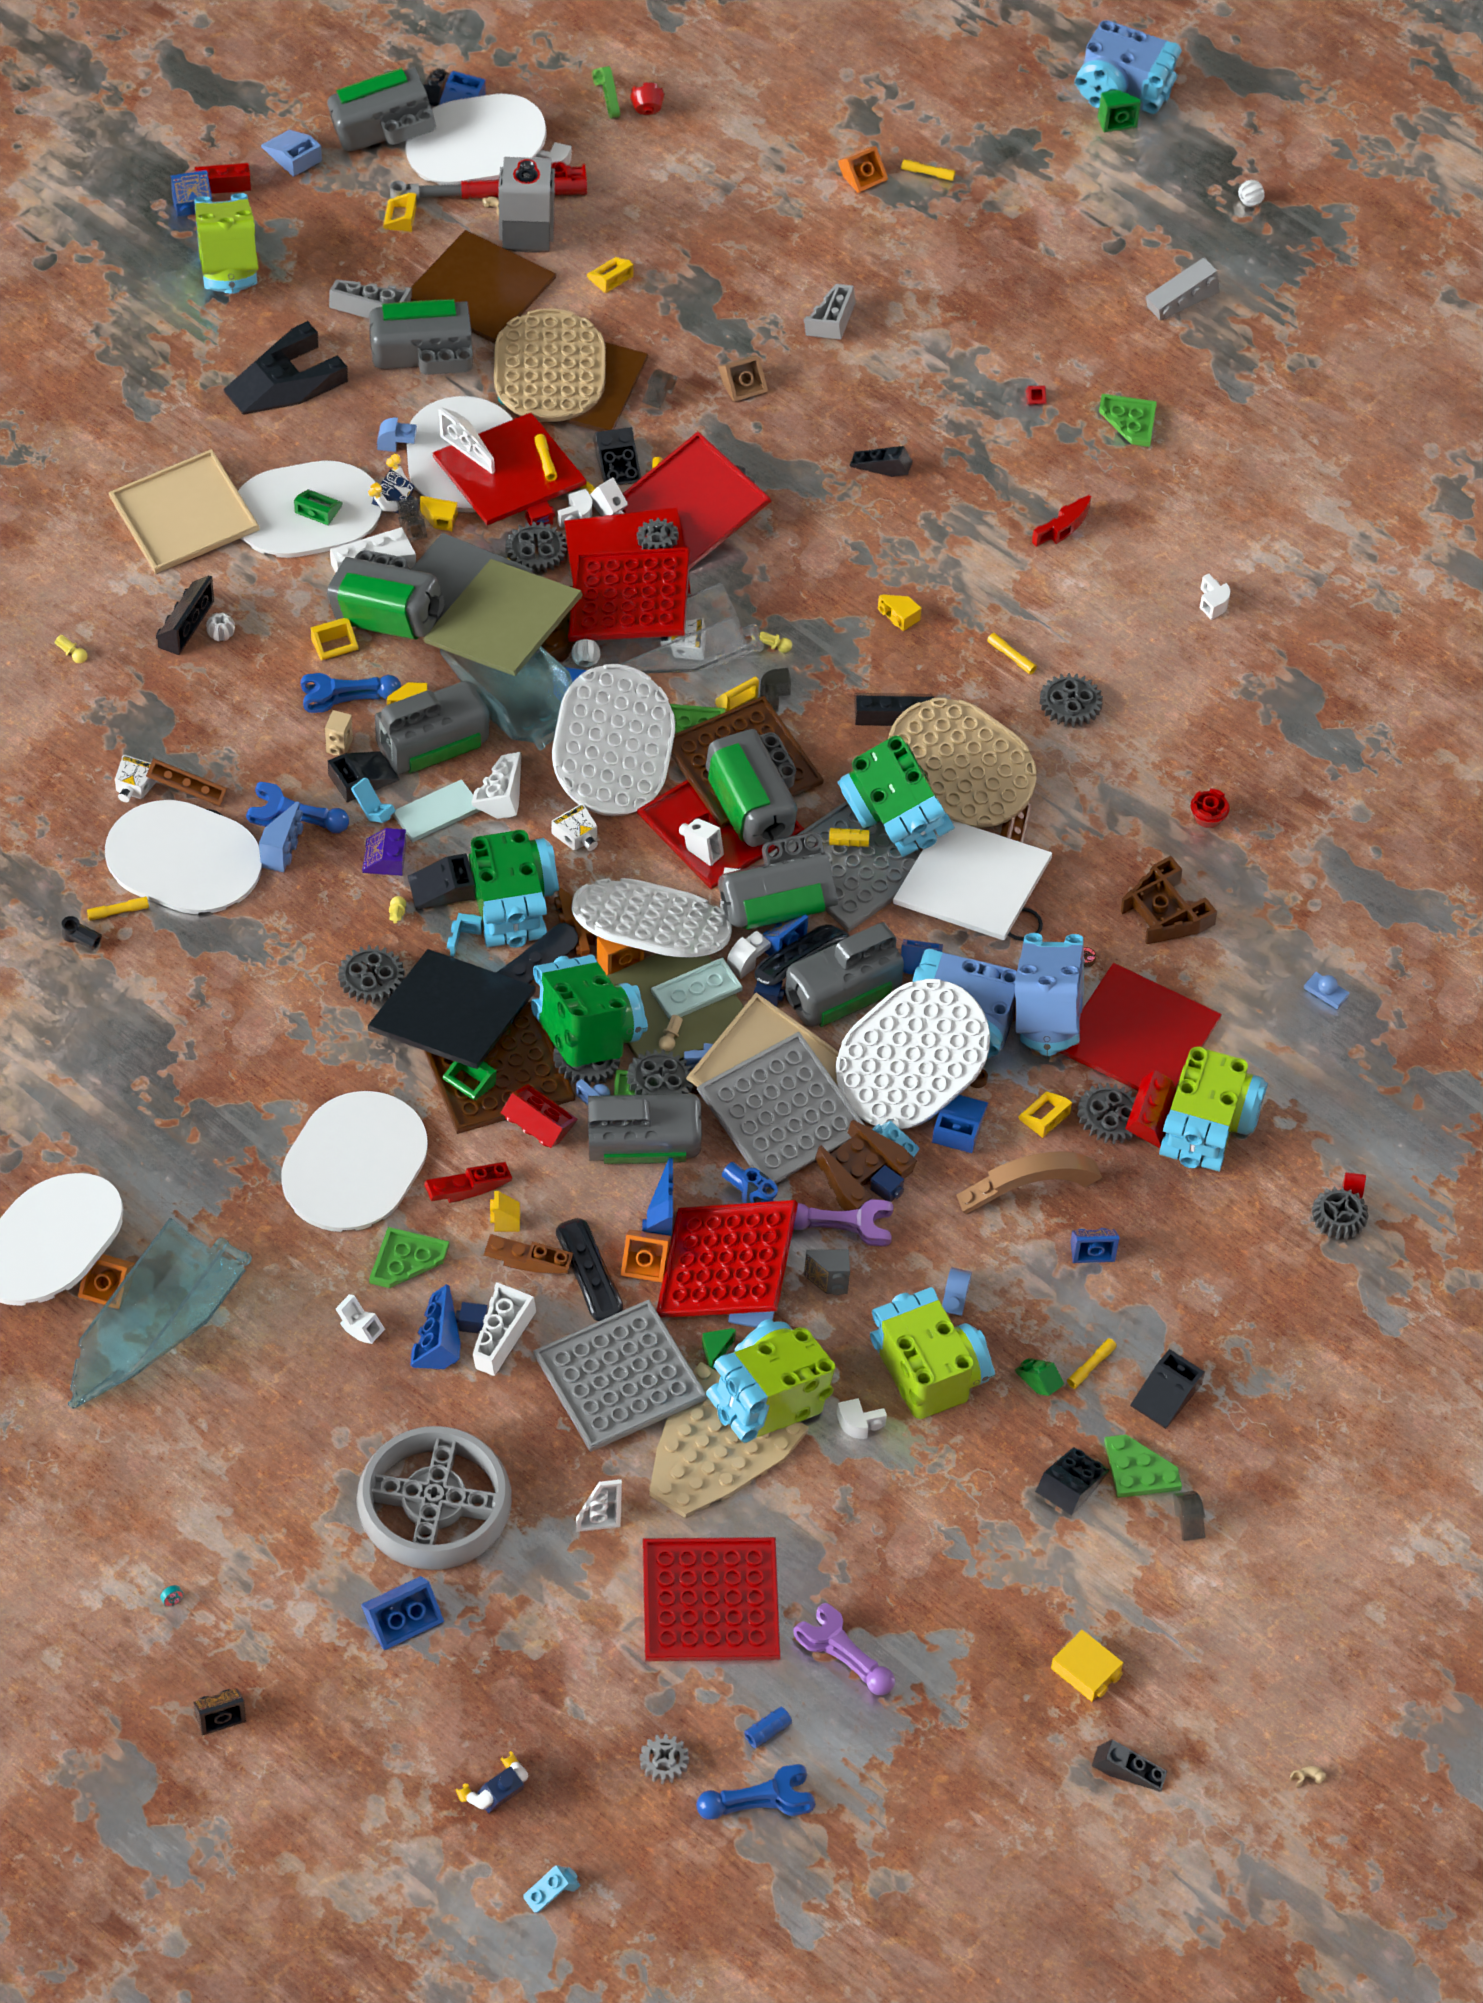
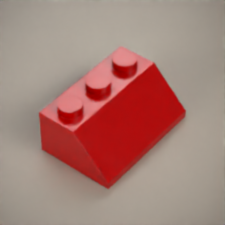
M249 163L194 167L195 172L207 170L211 194L251 191Z
M1156 1070L1142 1078L1125 1128L1158 1148L1161 1147L1163 1138L1166 1135L1163 1129L1177 1091L1172 1079Z
M529 1084L514 1091L501 1111V1114L506 1116L505 1118L509 1122L516 1123L522 1128L523 1132L534 1136L539 1140L540 1144L549 1148L559 1144L578 1120Z

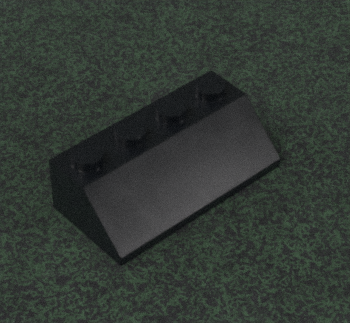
M208 575L193 581L189 588L184 590L183 597L174 606V611L171 615L167 616L162 629L160 628L157 631L158 648L180 655L214 603L212 576Z
M854 693L855 725L893 726L896 719L910 706L918 702L929 701L934 696L932 694Z

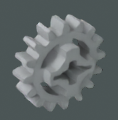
M667 1734L664 1735L663 1739L655 1735L654 1742L648 1739L647 1746H642V1754H640L639 1760L641 1761L640 1768L641 1770L646 1769V1777L653 1775V1782L659 1778L661 1779V1784H664L665 1779H669L673 1783L675 1776L681 1779L682 1772L687 1771V1764H689L688 1748L683 1749V1741L676 1743V1736L670 1740ZM652 1754V1755H653V1759H652V1762L650 1763L649 1757H650V1755ZM677 1756H679L680 1759L678 1764L676 1763Z

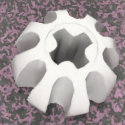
M1248 180L1242 183L1239 187L1240 200L1245 206L1249 207L1260 204L1264 199L1262 185L1256 180Z
M223 612L213 614L212 617L208 618L206 624L208 635L216 641L228 640L235 631L234 620Z
M583 639L577 641L572 648V658L579 666L590 667L595 665L600 659V648L595 641Z

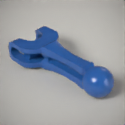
M323 673L304 675L300 682L302 690L307 693L303 700V707L309 713L326 712L333 705L351 700H379L381 697L387 699L390 694L402 687L400 680L393 675L361 680L331 679Z
M258 782L255 792L259 798L268 801V803L263 807L249 808L246 818L253 824L266 827L292 806L295 801L284 797L282 790L276 784ZM300 803V810L303 811L301 821L327 828L332 833H341L347 829L349 816L343 809L332 808L328 810L327 808H318Z
M801 1764L781 1767L773 1779L750 1788L722 1790L721 1793L714 1790L705 1791L698 1797L696 1808L701 1817L707 1820H715L722 1816V1814L727 1815L751 1808H778L784 1814L796 1816L811 1812L816 1803L811 1793L797 1792L792 1789L803 1784L807 1778L806 1768Z

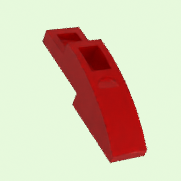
M1087 495L1069 505L1063 506L1059 509L1058 518H1053L1050 522L1036 527L1033 530L1032 543L1036 547L1049 540L1057 544L1070 536L1086 518L1090 510L1091 496Z
M506 1162L470 1167L463 1174L428 1179L424 1185L431 1202L448 1199L449 1203L479 1196L512 1181V1175Z

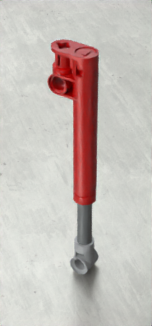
M560 161L552 163L551 168L555 169V196L587 194L585 163L577 167H571ZM499 179L461 181V184L419 186V183L406 184L401 180H396L390 184V199L407 193H416L417 200L421 197L461 196L462 199L488 198L490 196L499 198Z

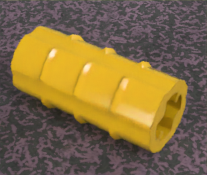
M830 828L829 845L869 847L870 830Z

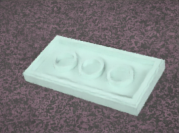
M461 779L396 809L393 816L402 829H406V834L410 840L415 842L481 810L472 806L473 794Z
M722 957L652 987L651 993L670 1020L672 1015L683 1017L742 991L743 986Z

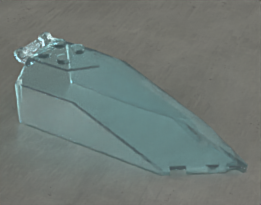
M540 646L519 673L513 676L440 649L442 657L460 681H469L476 687L489 709V718L512 740L533 742L539 750L546 748L545 745L554 741L562 699L573 682L569 671Z
M169 1218L79 1339L78 1347L81 1348L80 1358L75 1360L70 1387L73 1396L68 1402V1406L75 1409L135 1377L208 1323L245 1273L246 1269L243 1267L251 1262V1254L246 1251L242 1252L230 1245L229 1241L223 1237L218 1238L210 1249L175 1220Z

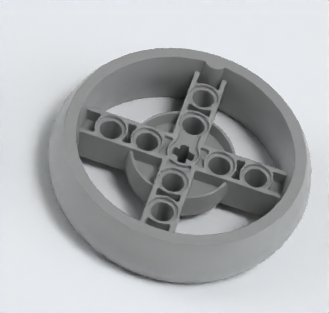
M442 1426L412 1429L384 1443L366 1464L357 1490L359 1518L366 1534L374 1545L391 1559L403 1565L423 1570H443L458 1567L482 1555L494 1544L504 1530L512 1503V1491L508 1474L495 1452L483 1441L465 1431ZM433 1452L430 1466L417 1470L408 1479L384 1475L393 1465L407 1457L419 1453ZM455 1455L462 1456L478 1465L490 1478L495 1493L466 1489L461 1478L452 1471ZM441 1477V1478H443V1479H441V1480H436L435 1478ZM393 1489V1490H395V1491H393V1492H388L387 1490ZM410 1493H416V1495H414V1496H411V1495H408V1494H410ZM459 1500L460 1502L454 1503L452 1501ZM374 1502L403 1507L408 1518L416 1524L413 1542L397 1536L380 1521L374 1508ZM480 1503V1504H482V1505H481V1506H475L474 1504ZM429 1515L434 1516L433 1518H426ZM461 1516L486 1520L480 1528L463 1539L447 1544L435 1545L438 1530L454 1524ZM422 1535H429V1537H427V1538H424V1537H421V1536H422Z

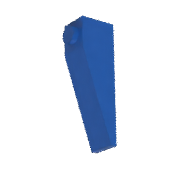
M669 1158L648 1207L647 1219L642 1220V1231L671 1236L672 1239L673 1158Z
M446 1284L431 1294L424 1314L427 1317L426 1322L418 1331V1334L421 1335L418 1344L415 1343L412 1348L410 1366L413 1368L445 1369L451 1364H455L460 1358L461 1342L450 1286Z

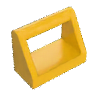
M407 193L388 200L383 224L384 229L412 232L417 208L416 193ZM394 207L406 208L405 216L392 220Z
M614 257L587 273V277L606 294L633 277L634 264L627 259ZM613 266H616L615 269L611 270L610 272L606 273L605 275H602L603 272L607 271L608 269L612 268Z
M341 618L311 627V640L321 661L358 650L349 619ZM345 636L348 637L351 643L325 652L321 643Z
M755 676L723 693L715 699V705L718 708H725V712L757 699L759 691L758 678Z
M1046 1091L1022 1112L1018 1118L1040 1137L1044 1138L1070 1114L1072 1102L1066 1097ZM1047 1101L1055 1106L1042 1119L1032 1117Z

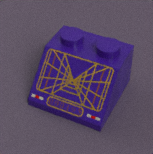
M385 828L367 838L362 873L403 876L406 829Z

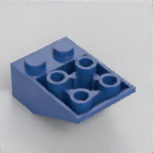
M452 71L446 82L439 105L454 100L485 96L486 80Z
M958 1095L946 1107L940 1110L933 1131L932 1143L973 1153L988 1102Z

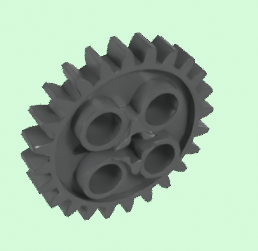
M534 521L530 526L526 522L525 527L518 525V530L513 529L512 534H508L505 553H507L508 559L536 570L537 574L540 573V570L547 573V568L554 570V565L560 566V561L564 562V556L567 555L566 537H562V531L557 532V527L550 529V524L545 527L543 522L536 525ZM534 536H537L538 560L535 558Z
M1068 673L1067 677L1060 674L1059 679L1053 676L1052 681L1047 680V684L1043 685L1040 692L1039 704H1041V710L1045 711V716L1051 715L1050 721L1057 719V725L1064 722L1065 727H1067L1068 723H1071L1074 728L1075 723L1082 727L1083 722L1090 724V719L1095 720L1096 715H1100L1103 696H1101V690H1097L1098 685H1092L1091 679L1085 681V676L1080 679L1078 674L1071 677V674Z
M368 945L367 950L360 947V952L353 949L352 956L346 954V960H341V966H339L338 980L340 981V987H343V992H349V998L356 996V1002L364 999V1004L368 1000L375 1004L376 999H379L383 1003V998L389 999L403 981L405 970L403 969V962H399V956L394 957L393 951L387 953L386 947L380 951L378 945L375 949H371V946Z
M554 1048L553 1061H555V1068H559V1074L565 1073L564 1079L571 1077V1083L581 1079L587 1082L589 1086L591 1082L599 1084V1080L606 1083L607 1078L612 1079L613 1074H616V1070L620 1066V1058L573 1067L568 1065L557 1048Z
M654 1049L653 1054L647 1050L645 1056L639 1053L638 1059L633 1058V1062L629 1064L627 1084H630V1091L635 1090L634 1095L689 1094L692 1092L693 1084L686 1078L690 1074L691 1066H686V1060L680 1061V1055L673 1057L672 1051L667 1055L664 1049L661 1053Z
M1100 1083L1097 1089L1091 1086L1090 1091L1086 1090L1084 1095L1081 1096L1077 1107L1079 1110L1077 1116L1081 1117L1079 1123L1085 1124L1083 1129H1090V1136L1096 1134L1097 1140L1102 1137L1105 1143L1108 1142V1139H1111L1113 1144L1116 1143L1117 1139L1124 1143L1125 1138L1130 1141L1132 1136L1136 1137L1137 1135L1125 1129L1136 1097H1131L1132 1091L1126 1093L1124 1092L1125 1087L1123 1086L1121 1089H1118L1117 1084L1111 1088L1109 1083H1106L1104 1088Z

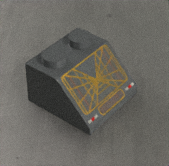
M849 1249L806 1250L804 1276L826 1294H848L850 1277Z

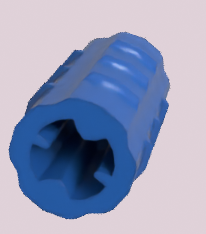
M781 1706L745 1730V1738L753 1748H757L761 1744L766 1743L770 1738L775 1737L780 1731H784L786 1727L792 1724V1719L789 1713Z

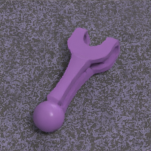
M871 1199L857 1210L828 1211L815 1208L809 1209L806 1205L798 1203L793 1229L803 1230L807 1227L837 1228L858 1234L861 1240L869 1246H888L892 1240L890 1232L878 1228L874 1221L878 1218L891 1216L894 1206L889 1201Z
M823 1603L817 1608L816 1617L821 1623V1627H814L805 1621L800 1622L794 1627L795 1638L807 1650L813 1652L825 1651L835 1656L856 1672L872 1693L886 1695L894 1688L895 1677L892 1671L886 1667L878 1666V1662L868 1657L848 1638L842 1629L843 1618L841 1613L828 1603Z

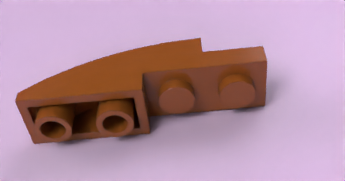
M559 888L558 897H554L556 909H560V913H558L559 922L571 925L577 932L576 956L590 955L589 945H593L594 934L585 929L575 919L572 913L573 897L564 889Z
M490 1234L484 1256L504 1261L503 1266L537 1273H567L573 1253L533 1241L531 1245Z

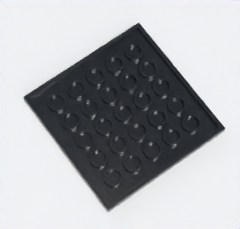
M427 949L368 1024V1031L478 1069L534 995L536 986Z

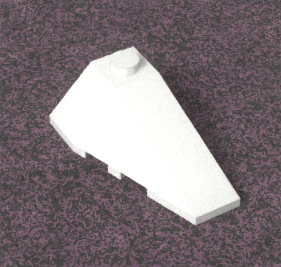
M441 407L439 409L441 437L493 474L495 472L494 458L468 419L455 411Z
M520 752L501 755L492 768V774L484 778V784L481 788L475 790L472 799L473 807L497 819L511 818L517 815L520 796Z
M621 1479L602 1481L597 1484L576 1517L577 1532L620 1527Z

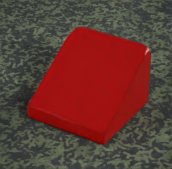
M1046 386L1026 387L1028 405L1047 404Z
M689 809V824L695 819H701L709 823V810Z
M1346 1172L1342 1183L1344 1191L1352 1189V1194L1359 1193V1199H1362L1366 1175Z

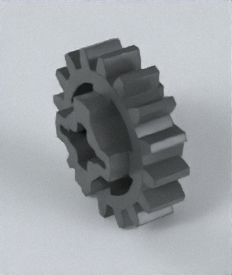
M659 518L656 521L649 519L650 523L643 522V527L638 528L637 540L638 545L642 546V550L673 548V545H677V540H679L677 526H673V522L667 523V519L660 521Z

